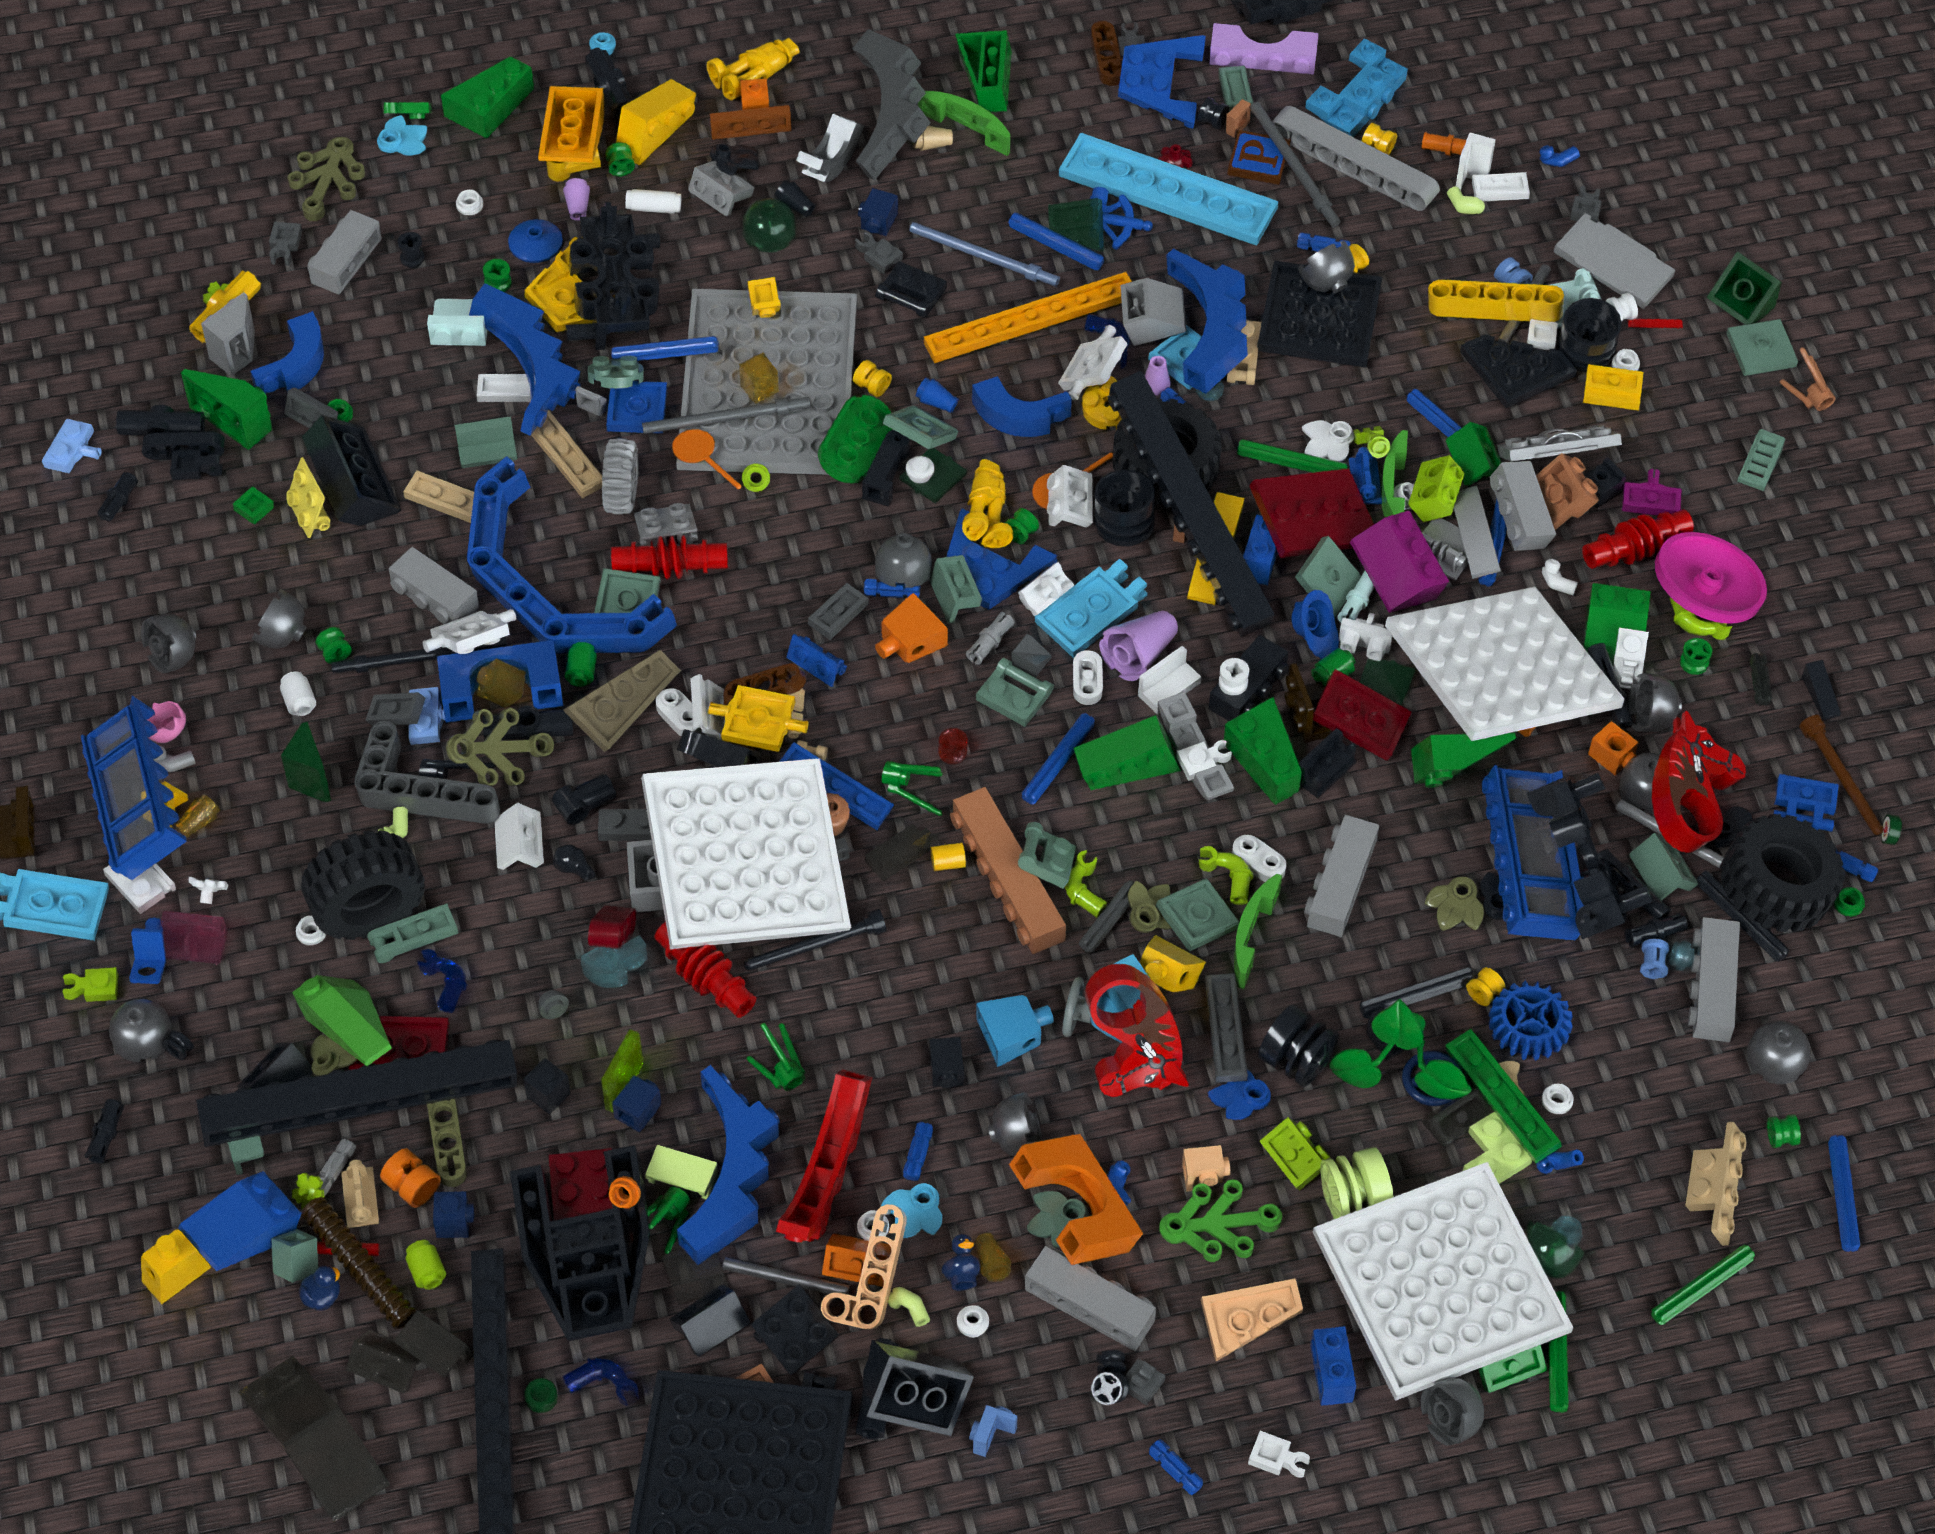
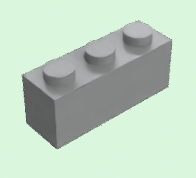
M350 210L345 218L338 222L332 235L324 240L318 253L310 258L307 269L311 284L339 295L381 241L379 221Z
M1503 462L1490 476V485L1495 492L1499 504V512L1505 521L1507 535L1512 542L1514 551L1545 549L1556 536V532L1532 462Z
M413 547L388 568L392 588L397 593L405 594L411 598L419 608H426L443 624L471 615L479 608L476 589Z

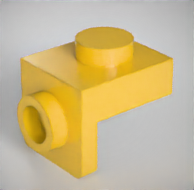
M775 277L747 281L753 316L759 315L760 318H769L775 316L776 312H780L781 303L778 298Z

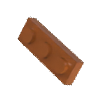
M790 106L710 114L712 140L791 131Z

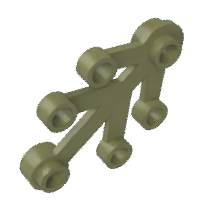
M336 137L330 140L327 148L313 154L305 151L298 154L297 162L302 170H309L314 164L329 159L327 164L306 173L294 171L288 175L289 186L295 190L301 189L305 184L319 179L313 195L306 198L302 204L303 214L307 220L318 221L324 217L323 199L332 180L338 187L342 199L351 200L356 196L355 185L352 182H347L338 168L340 162H343L348 168L349 177L352 180H361L365 176L363 164L356 162L352 156L354 146L350 139Z
M514 708L504 709L500 712L498 724L484 742L474 741L482 729L490 726L493 722V715L488 709L476 711L472 717L473 723L464 734L453 735L446 744V752L451 761L457 764L466 763L478 775L479 784L494 786L498 782V773L492 768L488 769L475 754H485L504 773L505 782L510 786H515L524 781V772L521 768L515 767L502 753L530 752L534 757L540 758L550 755L554 749V741L547 733L532 735L529 740L500 741L510 727L516 725L519 721V713ZM507 713L512 717L511 722L506 718ZM481 714L486 718L485 723H482L480 720ZM536 741L539 742V744H540V750H539V751H538V749H537V747H536ZM457 744L462 748L461 754L458 753ZM512 772H515L517 775L516 781L512 779ZM486 773H488L491 777L490 782L486 781Z

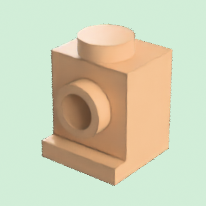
M1221 1145L1183 1149L1182 1168L1186 1192L1192 1191L1193 1185L1203 1183L1208 1186H1214L1217 1183H1222L1224 1176H1230L1229 1158L1223 1157Z

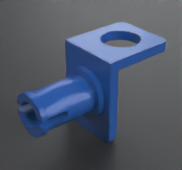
M150 918L145 923V929L134 928L131 932L135 957L129 976L131 983L159 984L167 961L163 931L165 930L163 926L165 924L159 918ZM145 967H151L156 970L155 973L149 976H143L138 973Z

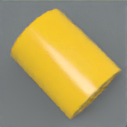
M963 843L931 847L934 872L966 868Z

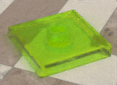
M630 1029L601 1079L605 1110L614 1113L613 1101L634 1075L638 1076L643 1067L640 1035L638 1032Z

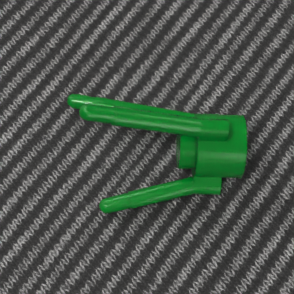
M893 761L885 763L882 772V783L889 785L888 792L899 794L938 816L942 815L941 810L900 788L902 785H908L911 774L941 777L943 773L940 767L901 764Z
M761 1023L760 1026L780 1062L774 1067L776 1071L774 1075L752 1056H748L747 1061L767 1077L776 1089L783 1087L785 1091H791L804 1082L806 1078L804 1074L806 1072L798 1060L785 1025L780 1023L779 1029L790 1058H786L766 1023Z
M674 1186L669 1187L664 1195H659L655 1202L647 1208L648 1217L658 1209V1213L648 1224L649 1229H653L663 1217L667 1220L676 1218L664 1250L665 1254H670L678 1236L677 1229L682 1226L683 1221L689 1215L685 1209L690 1203L689 1196L683 1190Z

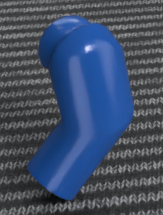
M1549 145L1543 146L1539 150L1541 155L1539 158L1543 164L1563 167L1580 157L1579 150L1575 146L1561 153H1555L1554 148Z
M1577 1149L1568 1152L1555 1151L1536 1163V1166L1541 1173L1549 1174L1553 1169L1561 1170L1581 1165L1584 1161V1156Z
M1120 1160L1110 1166L1107 1177L1127 1206L1131 1202V1198L1123 1187L1131 1170L1127 1162Z

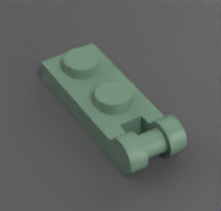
M444 904L376 928L367 934L370 945L376 949L374 955L377 962L387 963L394 956L458 934V929L448 904ZM394 937V942L386 944L388 939Z

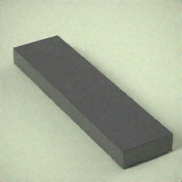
M1235 973L1205 975L1204 983L1216 1082L1247 1081L1248 1074Z

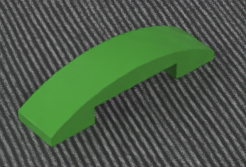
M925 91L926 94L918 102V106L925 116L939 123L945 117H948L985 135L986 146L1006 156L1009 155L1010 133L992 113L978 104L956 95Z
M1402 430L1394 439L1385 459L1381 482V506L1384 517L1404 512L1405 498L1393 496L1395 469L1404 470L1408 438V431Z
M1275 874L1260 886L1249 900L1241 916L1234 951V972L1238 988L1244 989L1254 963L1255 949L1247 947L1259 913L1272 915L1281 889L1282 875Z

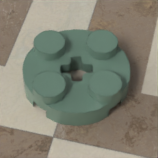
M597 356L593 358V364L588 366V381L593 385L594 380L600 381L601 387L628 388L633 386L634 380L638 379L639 384L644 380V368L641 364L637 363V357L622 356L620 359Z

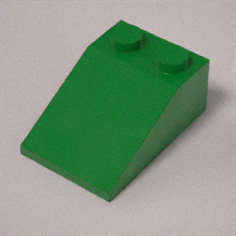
M184 369L181 372L189 408L195 412H204L207 421L247 450L251 449L272 431L271 414L268 411L266 402L267 396L261 388L253 387L245 380Z
M1593 583L1587 608L1583 642L1584 649L1588 652V648L1592 645L1605 643L1613 666L1618 629L1625 628L1646 632L1651 591Z
M1506 733L1471 741L1467 734L1430 735L1411 749L1414 783H1425V787L1428 788L1440 787L1443 785V782L1453 779L1455 775L1494 754L1515 740L1516 735L1515 733Z

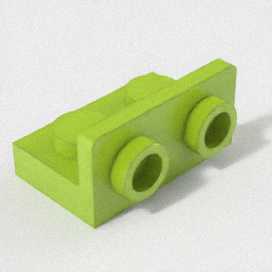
M1287 1117L1262 1138L1260 1143L1295 1188L1300 1191L1320 1174L1322 1160L1331 1157L1320 1144L1316 1147L1309 1139L1313 1134L1302 1121L1296 1123Z

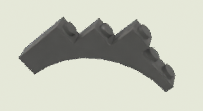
M868 29L852 50L866 67L876 72L882 94L881 108L872 136L857 158L856 163L868 178L875 180L907 140L915 143L931 122L920 107L916 106L926 94L915 77L912 76L921 65V62L910 47Z

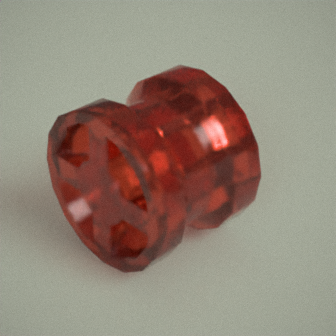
M958 728L944 730L939 736L938 755L944 763L953 765L965 760L968 747L966 733Z

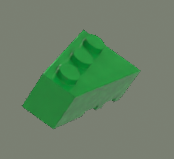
M1007 30L955 34L960 57L977 104L989 112L1007 111L1012 55Z
M510 56L441 94L444 117L487 139L534 90L532 67Z
M1274 697L1225 723L1224 740L1227 742V749L1232 752V755L1274 805L1299 792L1302 771Z
M1156 715L1074 748L1082 776L1090 790L1181 771L1172 743Z

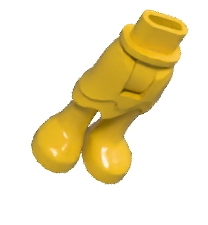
M790 38L783 41L777 39L774 42H768L757 48L747 50L745 53H741L739 60L730 65H725L719 58H713L707 62L706 66L714 86L717 89L722 88L723 95L727 99L733 100L741 96L740 80L768 79L790 63L792 57L799 54L800 50ZM747 70V73H745V74H743V75H741V76H738V75H740L741 73H743V72H745V71Z
M982 459L979 462V467L975 470V477L967 504L971 505L970 513L965 515L963 519L962 530L966 538L971 541H976L982 537L981 544L984 547H1006L1012 541L1013 530L1009 524L1000 522L1002 507L1006 499L1004 475L1000 471L998 464ZM987 508H988L987 515H986V514L984 513V509H987Z

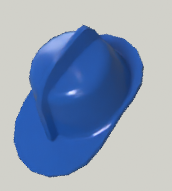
M1313 590L1306 595L1303 601L1295 603L1291 622L1295 632L1307 641L1309 649L1313 654L1322 659L1338 648L1339 637L1331 600L1322 590Z

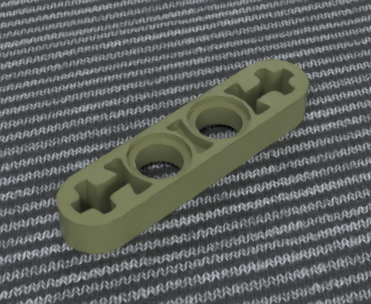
M450 1099L429 1103L427 1108L437 1172L443 1185L457 1187L465 1181L467 1170L456 1100ZM440 1111L452 1113L451 1119L447 1122H438L435 1116ZM445 1138L456 1140V1145L449 1150L442 1149L439 1143ZM453 1159L456 1169V1175L449 1176L447 1160Z

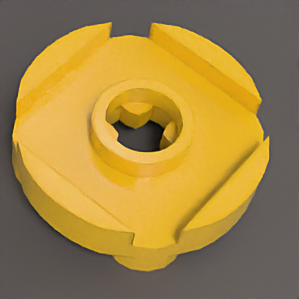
M1112 376L1102 385L1089 386L1082 396L1084 418L1091 425L1099 429H1107V426H1116L1117 429V425L1122 419L1119 412H1114L1110 405L1108 407L1104 406L1105 402H1108L1107 396H1109L1111 384L1117 382L1116 378Z

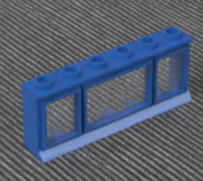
M134 696L131 697L130 705L119 711L87 736L81 735L82 753L86 758L88 766L87 774L93 787L92 795L97 804L98 820L101 823L104 834L103 842L107 847L109 855V866L115 873L122 874L130 880L135 879L187 842L184 835L170 827V825H173L180 819L174 810L164 804V802L167 803L173 799L174 794L169 788L159 783V781L168 776V771L153 760L163 754L161 747L148 739V737L158 732L156 726L148 721L150 717L155 715V712Z
M1494 765L1482 781V792L1485 794L1487 802L1486 817L1490 820L1491 826L1490 842L1494 845L1495 851L1494 867L1498 870L1499 875L1498 891L1503 899V920L1507 924L1508 934L1574 941L1580 935L1575 918L1577 911L1583 906V903L1573 883L1581 878L1575 842L1559 848L1549 824V820L1553 817L1537 814L1526 794L1528 791L1563 778L1562 770L1549 774L1503 769Z

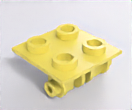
M302 457L297 469L294 471L293 481L290 489L287 491L286 499L297 517L299 526L303 528L307 537L311 538L314 529L325 531L330 527V518L323 507L325 497Z

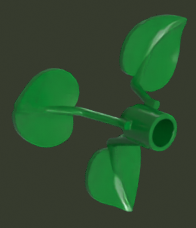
M1398 999L1390 1007L1379 1012L1372 1021L1374 1034L1381 1041L1387 1043V1046L1376 1059L1372 1060L1369 1053L1365 1050L1347 1049L1335 1055L1329 1064L1332 1072L1346 1083L1358 1088H1370L1377 1085L1382 1076L1380 1069L1376 1066L1383 1061L1396 1044L1397 1047L1405 1050L1417 1048L1418 1067L1421 1071L1416 1074L1415 1082L1426 1094L1439 1099H1456L1468 1095L1472 1090L1462 1071L1451 1062L1431 1060L1427 1065L1424 1063L1423 1046L1425 1041L1423 1040V1030L1426 1022L1419 1014L1412 1013L1401 999Z

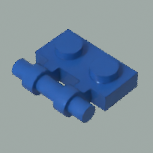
M1779 774L1774 805L1786 807V812L1774 810L1773 814H1781V817H1786V815L1795 816L1798 821L1803 822L1806 820L1812 823L1811 827L1817 831L1821 829L1832 832L1834 820L1824 819L1823 813L1834 815L1839 784ZM1796 809L1812 811L1813 816L1796 814Z

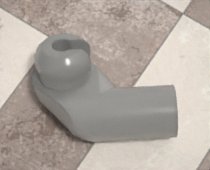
M162 746L160 747L163 754L153 759L168 772H175L196 764L191 750L173 756L166 753Z

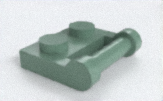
M1003 657L995 671L976 693V700L1026 727L1051 695L1054 684L1047 680L1042 682L1013 666L1012 661ZM1007 675L1037 691V693L1033 696L1003 679Z
M1038 822L1028 823L1025 829L1026 842L1024 851L1019 855L1018 866L1022 870L1064 889L1069 881L1076 846L1064 838H1058L1044 831L1043 826ZM1037 844L1043 847L1040 861L1037 860L1035 855Z

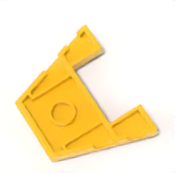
M577 237L572 238L564 252L560 251L548 269L544 268L524 290V297L532 306L544 311L543 318L556 332L565 331L566 325L593 322V320L581 318L575 309V283L582 282V280L576 274L570 276L569 258L570 245L578 239Z

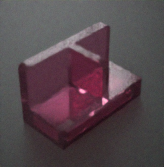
M163 911L161 924L164 931L163 938L166 958L213 964L220 963L228 934L223 917Z

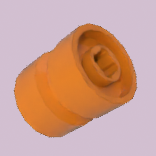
M407 1148L401 1149L391 1156L380 1174L381 1180L393 1191H399V1196L413 1208L425 1204L434 1195V1192L437 1191L441 1182L440 1176L428 1165H422V1160Z

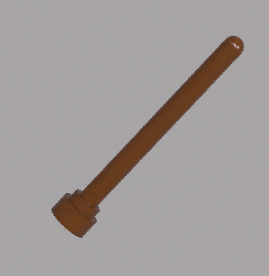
M1818 714L1809 716L1799 725L1805 738H1810L1811 741L1816 742L1874 835H1881L1884 828L1825 736L1826 725Z

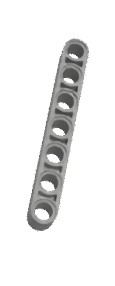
M1285 106L1272 120L1283 138L1291 140L1290 146L1414 210H1425L1440 191L1439 184L1432 177L1293 106Z

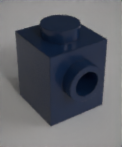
M872 188L866 202L862 201L859 206L858 217H861V229L870 233L887 236L898 214V195Z
M634 1075L612 1103L614 1118L640 1133L661 1106L660 1090L657 1085L648 1079L642 1080Z
M434 1192L433 1224L436 1237L469 1238V1223H474L475 1211L474 1203L468 1202L467 1192Z

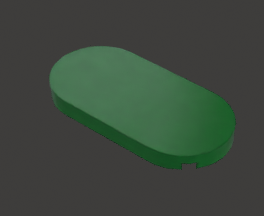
M862 395V397L853 396L841 408L818 449V459L822 468L834 479L844 483H858L864 480L886 434L892 430V428L883 424L885 416L890 414L891 411L882 401L870 395Z

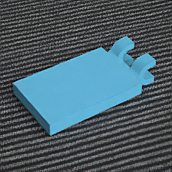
M1118 559L1106 571L1101 567L1092 571L1041 613L1036 615L1035 623L1074 658L1076 654L1084 651L1102 637L1104 631L1116 626L1138 609V601L1147 596V592L1144 590L1147 587V583L1139 576L1124 589L1120 583L1128 578V574L1124 572L1128 569V565L1121 559Z
M18 869L16 877L0 873V895H8L6 902L0 901V921L3 919L4 927L95 941L109 885L105 882Z

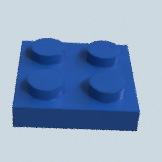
M633 381L632 387L610 388L606 423L607 432L643 433L642 423L665 419L667 382H641L639 384V381Z

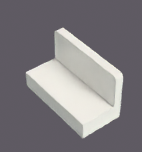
M1469 133L1460 156L1456 187H1459L1460 191L1466 178L1472 179L1473 175L1490 174L1496 139Z
M1183 646L1139 677L1138 696L1156 714L1160 713L1157 704L1159 700L1182 692L1187 694L1201 684V676L1186 663L1187 649Z
M516 803L500 814L498 819L494 821L497 868L502 870L517 860L535 868L544 863L541 813Z

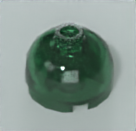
M775 198L757 200L747 208L743 216V238L750 247H752L751 244L759 247L761 252L783 250L789 246V241L796 236L795 216L790 207L781 200Z
M1529 1221L1523 1230L1548 1278L1561 1279L1570 1275L1585 1255L1578 1245L1575 1244L1573 1249L1567 1246V1237L1539 1222H1536L1534 1225L1532 1221Z

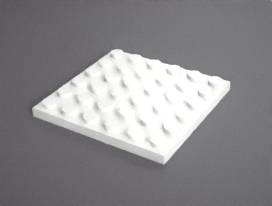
M1536 587L1387 617L1385 627L1471 741L1619 709L1623 706L1625 700Z
M820 758L646 773L642 775L641 780L670 949L829 934L851 929Z
M1488 1162L1313 1228L1316 1241L1395 1401L1430 1388L1439 1380L1461 1376L1569 1334L1573 1330V1326Z

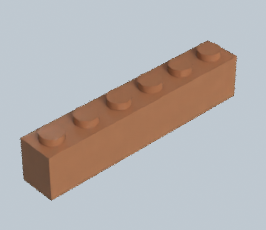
M986 787L954 799L953 812L950 813L951 821L957 830L961 829L964 834L963 840L967 850L970 853L974 852L976 855L977 866L983 876L987 875L991 881L990 888L996 899L1000 898L1003 902L1006 918L1009 922L1014 921L1018 928L1017 935L1023 946L1027 945L1031 953L1035 954L1064 942L1066 938L1065 922L1039 878L1018 866L1019 855L1023 850Z

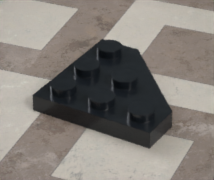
M1486 334L1461 344L1460 353L1505 408L1511 407L1576 376L1577 369L1562 351L1550 348L1549 352L1534 349L1532 344L1511 340V343L1495 340V336Z

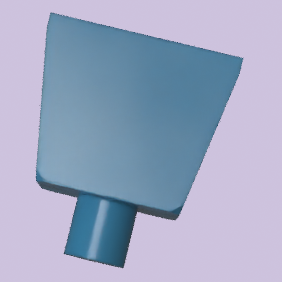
M1024 995L989 1000L976 1004V1019L997 1067L1038 1047L1041 1044L1040 1027L1054 1023L1053 1014L1048 1005L1032 1010L1027 997Z

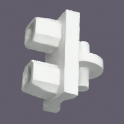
M1057 562L1018 592L1020 595L1019 599L1026 609L1036 616L1075 585L1067 578L1061 565Z
M1369 613L1367 620L1359 618L1351 620L1343 617L1339 633L1340 648L1348 650L1351 654L1355 653L1357 646L1368 648L1366 656L1369 659L1381 661L1384 654H1389L1393 636L1388 629L1384 628L1383 624L1374 622L1375 614Z

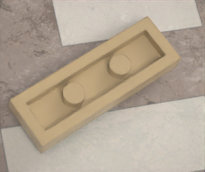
M420 471L415 472L403 491L406 499L471 523L473 491Z

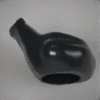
M572 844L563 845L556 849L553 858V865L556 869L563 873L576 874L585 881L596 876L595 871L586 861L582 849Z

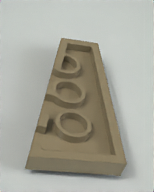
M659 650L563 711L605 752L612 747L681 670Z

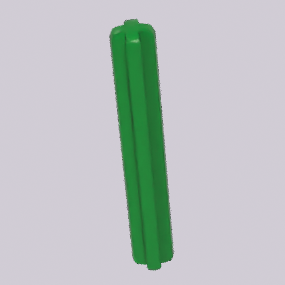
M1245 439L1240 440L1237 448V454L1240 456L1312 473L1347 469L1346 463Z
M1748 1245L1740 1246L1654 1307L1651 1317L1658 1325H1664L1751 1263L1755 1257L1754 1251Z
M1555 1291L1561 1305L1563 1306L1566 1312L1565 1293L1562 1291ZM1567 1334L1548 1341L1550 1409L1552 1412H1566L1569 1406Z

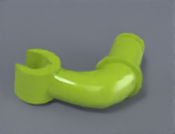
M1670 597L1675 613L1673 620L1683 630L1698 636L1712 635L1718 640H1724L1729 637L1732 626L1726 627L1727 623L1700 620L1697 618V615L1687 611Z
M1211 846L1200 848V857H1208L1210 859L1199 860V868L1206 872L1215 870L1217 866L1230 870L1229 876L1232 879L1230 901L1236 905L1247 904L1250 881L1254 876L1248 864L1241 857L1233 853L1217 852Z
M1084 850L1077 855L1075 866L1071 869L1069 881L1065 889L1071 904L1081 906L1098 918L1106 908L1107 902L1088 890L1086 884H1082L1083 876L1093 874L1097 863V857L1090 863H1084L1087 850Z

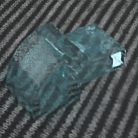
M640 936L625 943L621 949L613 950L612 948L596 947L581 956L584 975L592 983L605 988H616L628 984L627 971L639 968L644 961L648 960L646 944Z

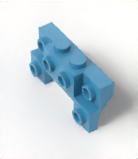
M1364 38L1349 56V61L1362 70L1339 95L1320 86L1306 101L1305 108L1317 115L1326 124L1354 137L1370 119L1373 120L1377 116L1384 103L1388 104L1391 101L1394 92L1406 80L1407 68L1386 58V49Z

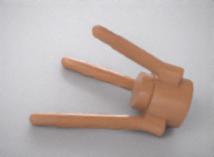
M1801 347L1800 352L1816 382L1807 389V397L1784 379L1780 380V384L1799 398L1808 409L1814 406L1817 411L1825 410L1834 403L1836 398L1828 388L1813 356H1809L1805 348Z

